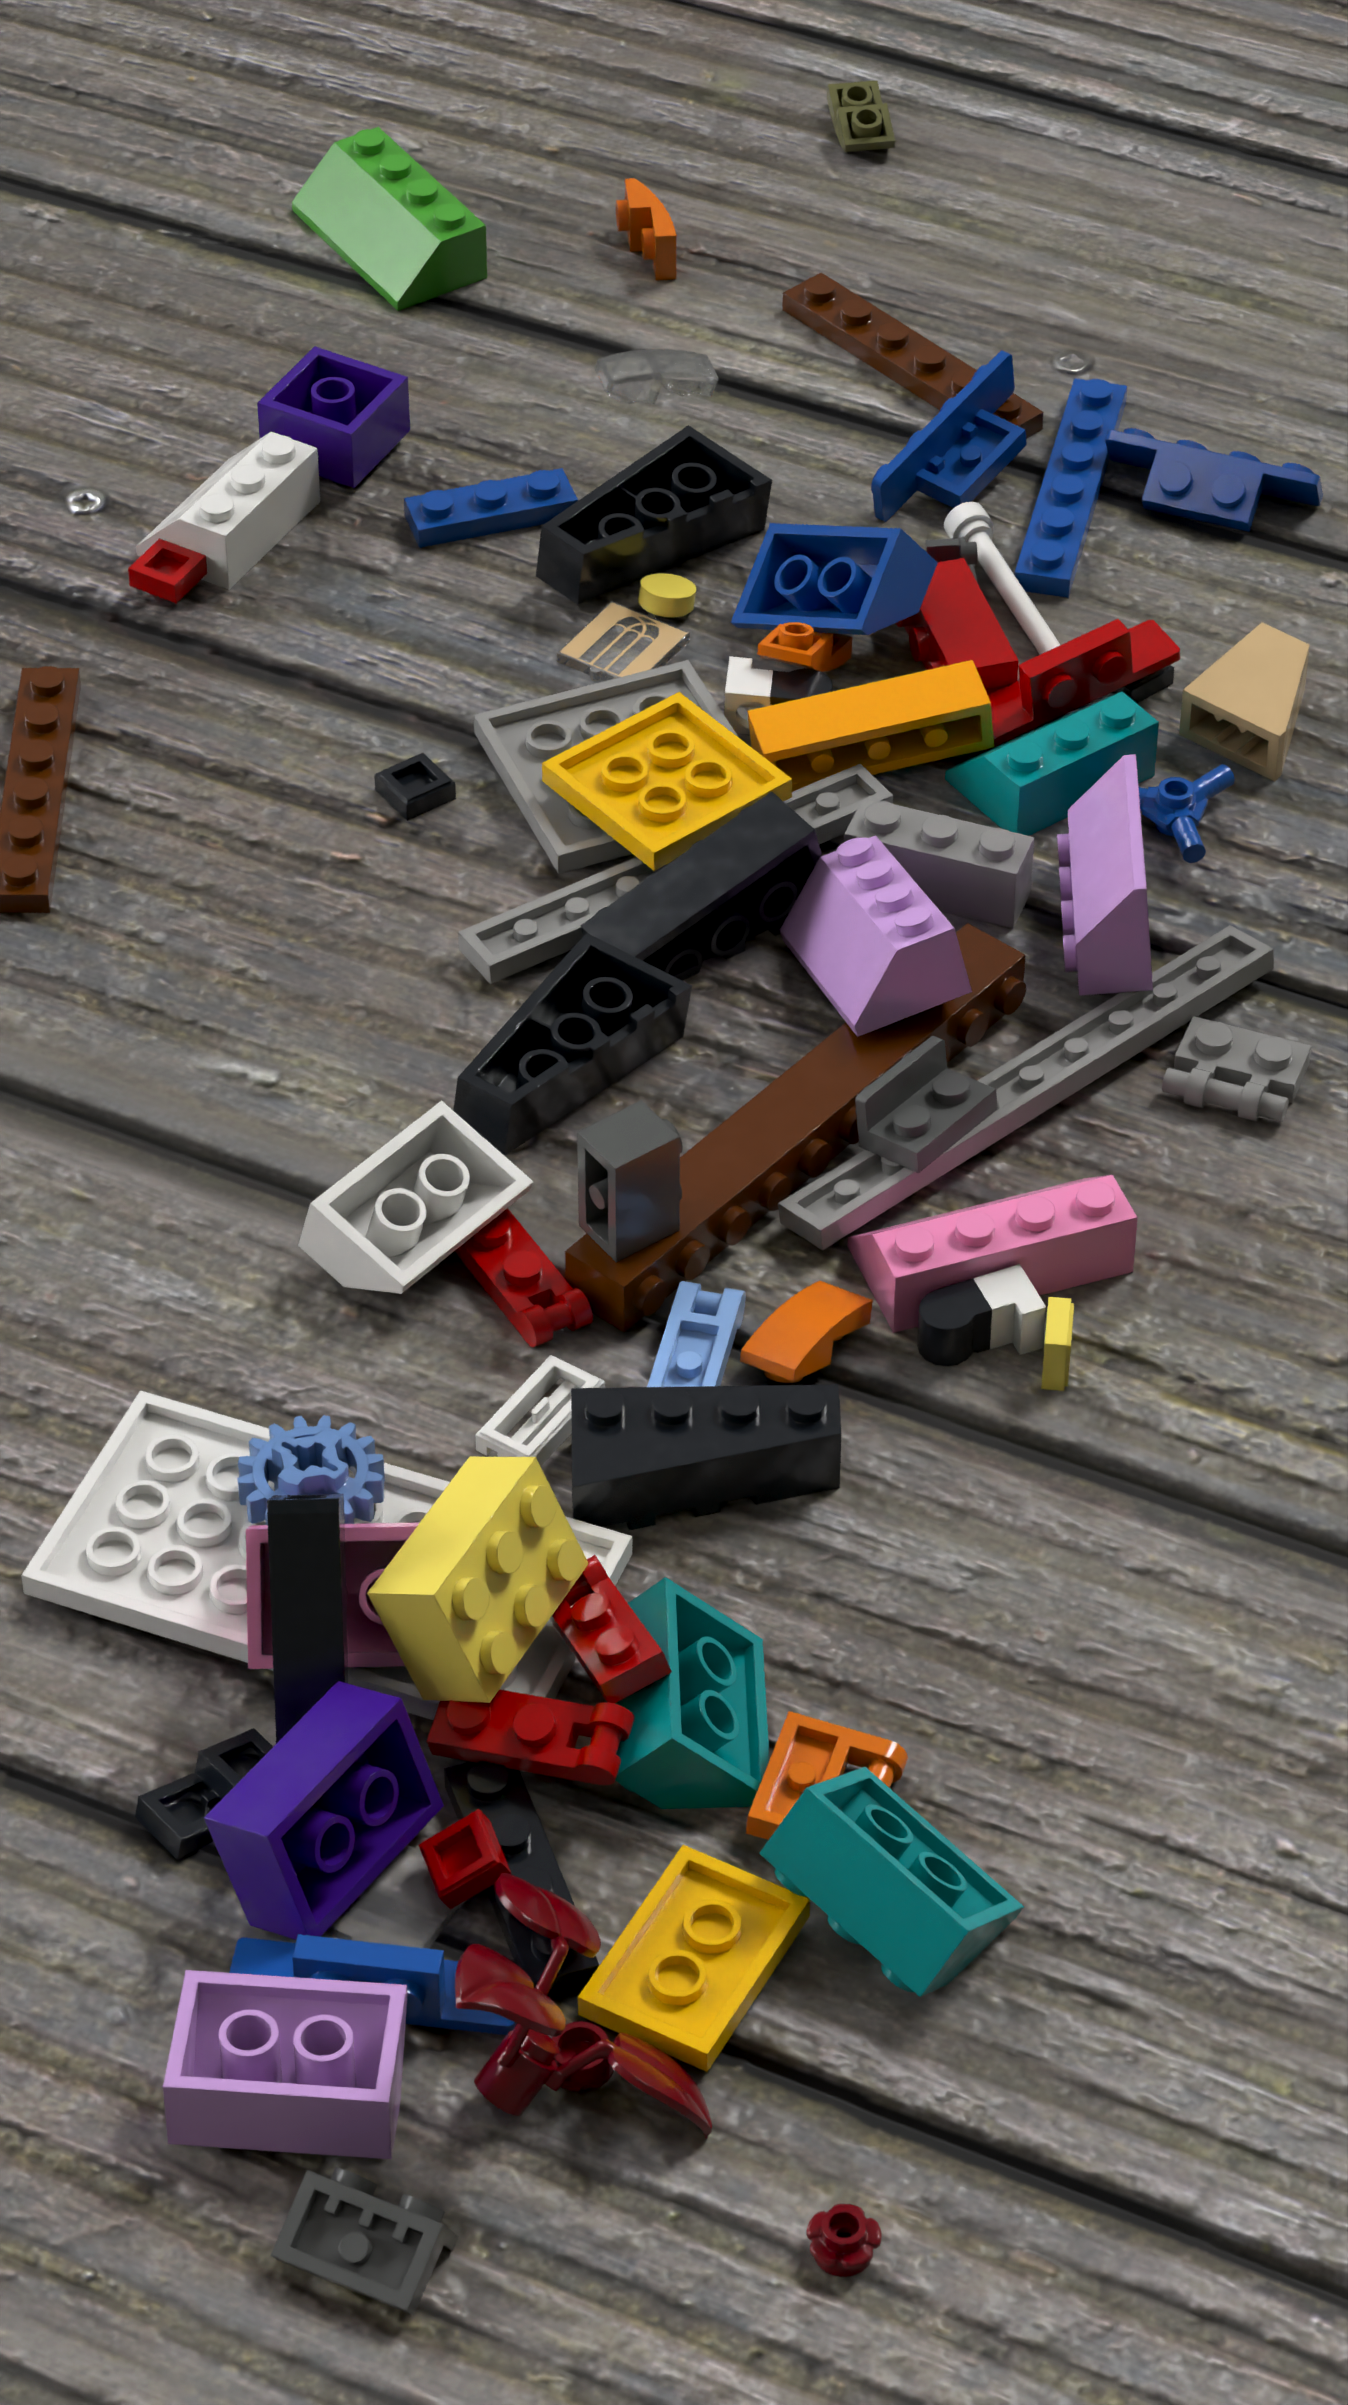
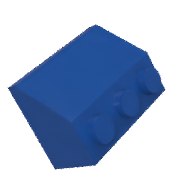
M770 523L731 623L736 628L774 630L779 624L799 622L810 625L814 632L870 635L919 613L938 562L901 528Z

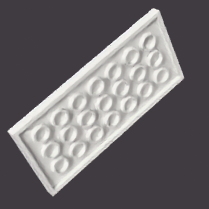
M140 1391L21 1575L24 1594L248 1663L246 1529L253 1525H266V1521L251 1524L248 1520L247 1505H240L237 1481L239 1477L238 1460L239 1457L250 1456L249 1441L252 1438L262 1439L267 1442L270 1440L269 1428ZM384 1463V1501L374 1503V1519L371 1522L354 1518V1524L420 1523L450 1482ZM349 1469V1477L355 1478L354 1474ZM268 1481V1485L275 1492L274 1483ZM566 1517L586 1559L596 1555L608 1577L616 1586L632 1556V1536ZM550 1619L503 1683L500 1690L555 1699L576 1657ZM405 1666L348 1667V1684L402 1698L408 1713L434 1720L440 1701L423 1700Z

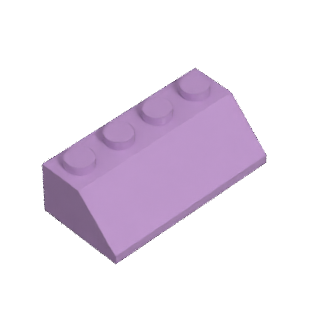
M1136 754L1124 755L1068 809L1069 833L1057 834L1065 972H1078L1079 996L1153 990Z
M876 835L870 838L850 839L842 843L836 851L819 858L784 921L780 933L784 943L857 1037L972 992L955 928Z

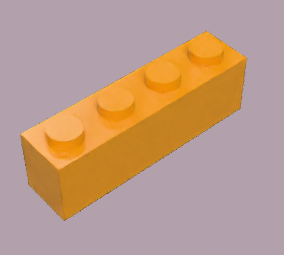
M973 660L747 711L751 747L792 778V792L857 764H861L872 775L994 748L991 702Z

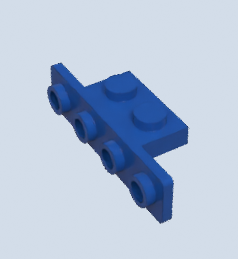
M1001 350L987 365H982L975 372L972 380L954 398H949L941 407L940 412L921 431L915 432L910 437L907 445L888 464L882 465L877 470L871 484L876 518L887 522L916 491L952 508L965 502H972L1027 445L1025 429L993 414L1015 390L1011 354Z
M1127 428L1124 432L1110 429L1105 438L1111 461L1151 470L1142 497L1144 509L1250 532L1261 494L1313 506H1320L1323 497L1320 476L1300 464L1285 463L1281 467L1262 463L1257 457L1249 453L1233 451L1226 455L1208 451L1205 446L1191 440H1178L1176 443L1157 440L1150 433L1135 428Z
M298 1934L296 1943L242 1937L237 1940L229 1973L407 1985L406 2024L507 2035L516 2026L515 2022L491 2012L456 2008L455 1975L458 1961L445 1960L444 1950Z

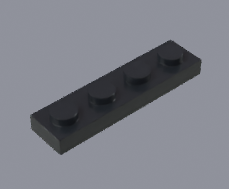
M486 1761L477 1763L467 1762L444 1768L445 1788L458 1821L480 1809L491 1821L512 1875L522 1878L534 1886L548 1890L575 1906L520 1771ZM495 1884L486 1888V1891L514 1962L527 1973L535 1988L552 1954L551 1940L528 1928L514 1917L501 1903L496 1893ZM569 1947L564 1962L547 1996L585 1987L599 1967L596 1955L594 1958H589Z

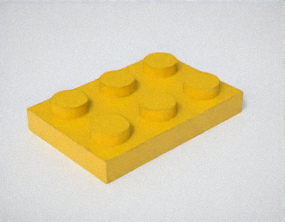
M682 1845L579 1994L578 2015L618 2033L633 2035L674 2058L708 2072L809 1919L810 1899L797 1895L782 1886L686 1845Z

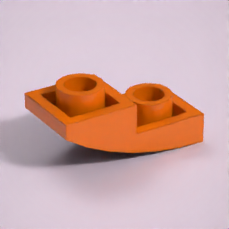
M635 178L625 179V200H616L617 231H627L630 252L642 251L643 260L653 261L656 280L676 279L677 235L669 213L657 196Z
M789 622L779 624L758 644L757 655L764 659L819 670L821 672L831 671L843 665L851 658L853 637L843 634L814 632L810 625Z
M819 1280L792 1296L762 1323L741 1349L740 1362L764 1370L765 1376L771 1380L782 1383L799 1382L803 1377L831 1364L834 1341H838L844 1335L870 1324L873 1300Z

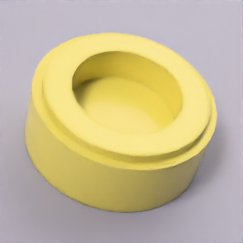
M657 573L647 575L641 580L638 602L644 610L651 614L670 618L682 617L694 609L696 586L690 580L674 574Z

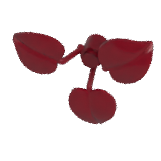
M502 1873L495 1882L496 1893L501 1903L528 1928L550 1938L552 1954L535 1988L532 1980L523 1969L486 1946L472 1944L468 1946L460 1957L455 1975L456 2008L487 2011L517 2023L514 2030L506 2035L474 2078L475 2086L479 2092L502 2111L511 2115L521 2116L544 2084L552 2090L558 2091L565 2080L597 2059H607L611 2067L625 2080L687 2117L701 2128L707 2139L712 2132V2121L699 2087L675 2059L642 2039L627 2033H619L614 2039V2043L610 2040L602 2039L561 2066H557L554 2058L559 2053V2047L549 2036L557 2037L561 2035L565 2029L566 2020L561 2009L547 1994L564 1962L569 1947L586 1957L594 1958L601 1947V1940L592 1922L570 1902L548 1890L534 1886L522 1878L509 1873Z

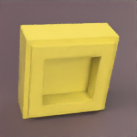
M1048 1297L1041 1389L1064 1391V1387H1068L1074 1303H1071V1298Z

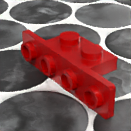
M1116 619L1019 664L1020 680L988 694L992 710L994 747L1179 661L1181 658L1180 648L1154 620H1147L1127 629L1119 619Z

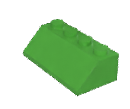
M379 127L361 130L351 137L334 142L292 201V211L397 311L487 278L486 225Z

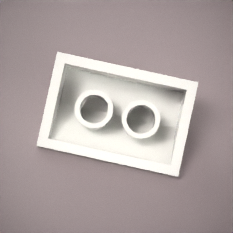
M274 432L266 434L228 459L136 546V555L141 556L159 538L206 555L207 574L201 580L230 590L320 503L317 448Z
M441 1100L310 1203L298 1246L343 1287L402 1294L532 1188L534 1181Z

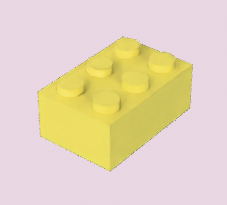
M469 1456L367 1594L423 1700L490 1703L589 1563L536 1457Z

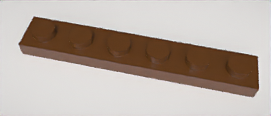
M822 272L783 292V311L938 410L941 409L949 398H954L972 380L977 371ZM1014 393L993 413L1025 429L1026 439L1043 429L1044 412Z
M44 666L40 668H22L0 811V913H50L81 689L79 668Z

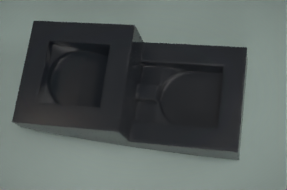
M253 1728L198 1751L194 1773L138 1796L135 1818L177 1860L213 1842L204 1817L273 1746Z

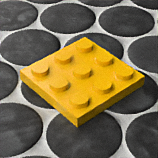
M680 692L542 763V781L653 871L675 860L689 850L696 842L712 834L736 817L743 809L752 806L770 792L777 795L783 802L792 798V778Z

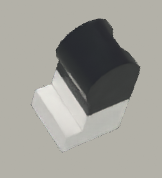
M730 656L725 687L724 715L736 734L750 735L748 710L832 692V680L825 673L809 668L797 669L791 672L752 669V658Z
M1020 1264L934 1290L921 1300L919 1306L917 1335L919 1354L926 1361L935 1365L953 1366L966 1361L973 1352L979 1353L1013 1343L1020 1355L1044 1348L1046 1305Z

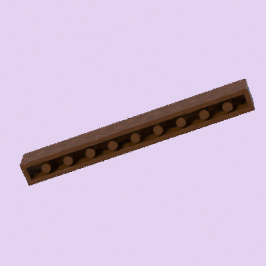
M967 923L956 932L972 992L859 1037L856 1036L847 1023H844L680 1157V1185L683 1195L680 1200L679 1231L618 1262H615L586 1233L565 1251L566 1281L573 1289L579 1288L585 1294L593 1314L624 1333L645 1315L649 1316L655 1313L663 1304L665 1298L678 1288L681 1281L697 1278L708 1262L729 1245L733 1246L740 1242L748 1229L768 1212L778 1210L779 1202L789 1197L792 1192L810 1177L815 1178L825 1170L829 1161L847 1146L859 1142L855 1100L857 1095L866 1086L872 1084L901 1061L905 1055L911 1053L931 1036H936L945 1041L946 1061L948 1063L967 1046L972 1047L977 1044L985 1031L1004 1015L1014 1013L1021 1005L1026 994V984L1024 983L1026 955Z

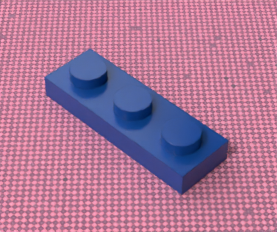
M563 468L550 471L539 470L529 475L497 481L486 480L476 485L444 491L433 490L422 495L404 498V516L418 547L422 548L543 525L576 503L578 498Z

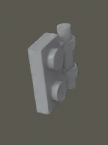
M1193 1016L1175 1054L1174 1069L1167 1068L1162 1083V1092L1184 1097L1185 1104L1204 1108L1206 1103L1237 1110L1239 1118L1255 1122L1260 1117L1283 1122L1288 1104L1293 1103L1310 1064L1312 1046Z

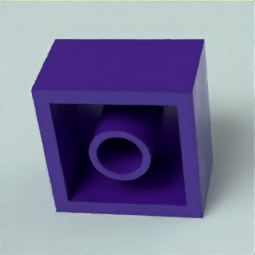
M316 346L257 402L259 438L274 432L317 448L319 476L355 488L410 431L408 377Z

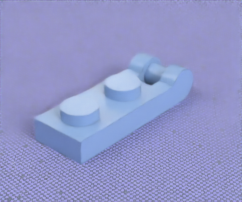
M681 1281L647 1387L721 1386L737 1329L742 1324L746 1292L725 1288L723 1294L702 1291L701 1284Z

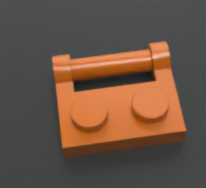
M789 1711L748 1813L746 1834L769 1840L806 1787L843 1775L847 1764L862 1768L866 1767L890 1788L893 1782L900 1780L908 1761L907 1752L902 1746L891 1740Z

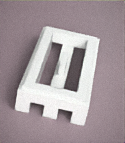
M550 1355L475 1435L476 1451L486 1456L494 1450L497 1452L498 1457H536L540 1466H542L572 1433L571 1388H605V1381ZM559 1378L565 1380L549 1398L544 1397L531 1411L532 1416L511 1438L506 1436Z

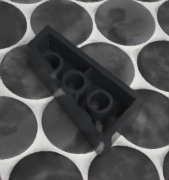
M688 425L542 525L536 577L578 605L638 581L647 575L656 574L765 530L772 479Z
M770 792L752 806L743 809L736 817L712 834L696 842L689 850L665 867L646 877L642 883L615 902L599 910L592 918L580 925L583 935L588 933L683 981L698 974L703 961L718 955L723 956L727 960L745 951L746 940L767 930L774 936L781 934L780 929L816 863L822 856L816 831L777 795Z
M586 933L458 1076L453 1111L504 1156L683 1038L692 985Z
M839 1384L571 1388L573 1519L600 1527L626 1522L628 1529L634 1530L656 1525V1516L693 1509L695 1517L719 1513L721 1512V1506L727 1502L748 1497L758 1505L840 1488L842 1433Z

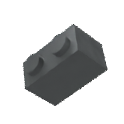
M642 1100L577 1132L579 1226L615 1262L680 1230V1200L683 1195L680 1185L682 1140L675 1126L669 1120L661 1119Z

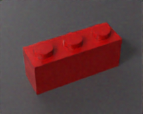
M964 558L938 562L919 613L896 623L898 627H905L909 635V645L914 660L916 662L922 661L926 670L973 660L987 695L1016 682L1018 679L1019 660Z

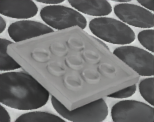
M689 660L473 715L474 734L558 874L631 855L632 853L542 781L543 762L678 692L682 693L738 737Z

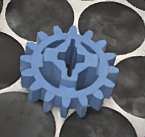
M323 1415L318 1421L317 1426H307L304 1418L297 1416L294 1418V1429L288 1431L274 1423L269 1426L270 1440L268 1442L252 1438L249 1441L250 1456L239 1457V1477L237 1478L240 1505H247L248 1520L251 1524L265 1520L266 1525H268L267 1500L274 1495L344 1494L345 1524H354V1518L371 1522L374 1519V1503H381L385 1498L383 1454H375V1441L372 1436L356 1440V1425L351 1422L345 1424L339 1430L332 1429L330 1416ZM349 1469L352 1471L355 1478L349 1477ZM268 1481L274 1483L275 1492L268 1485Z

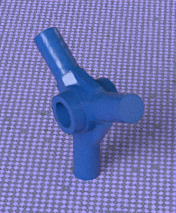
M1222 764L1193 782L1180 777H1170L1161 781L1159 786L1148 787V789L1139 787L1141 814L1153 821L1161 833L1175 837L1182 857L1186 862H1198L1205 856L1206 850L1196 826L1200 824L1208 800L1234 784V774L1228 766Z

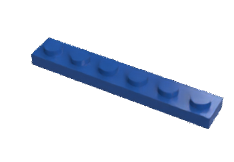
M1074 378L1014 573L1025 592L1069 598L1109 463L1105 438L1108 430L1118 431L1126 405L1127 385L1112 384L1101 379L1083 380Z

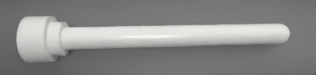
M965 502L953 508L944 522V529L950 539L965 537L966 542H976L980 565L1038 653L1042 654L1060 646L1049 626L992 542L994 525L982 505L977 502Z

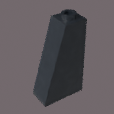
M344 1494L274 1495L267 1500L276 1744L338 1681L348 1683Z

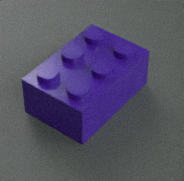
M338 1681L204 1819L249 1925L297 1940L298 1934L321 1937L444 1805L402 1698Z

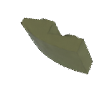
M877 80L828 84V107L837 138L844 152L895 148V136L887 103H882Z

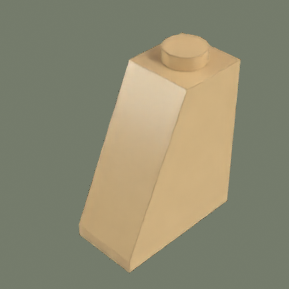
M1263 622L1260 623L1183 689L1179 735L1270 780L1276 781L1282 775L1304 695L1310 645Z

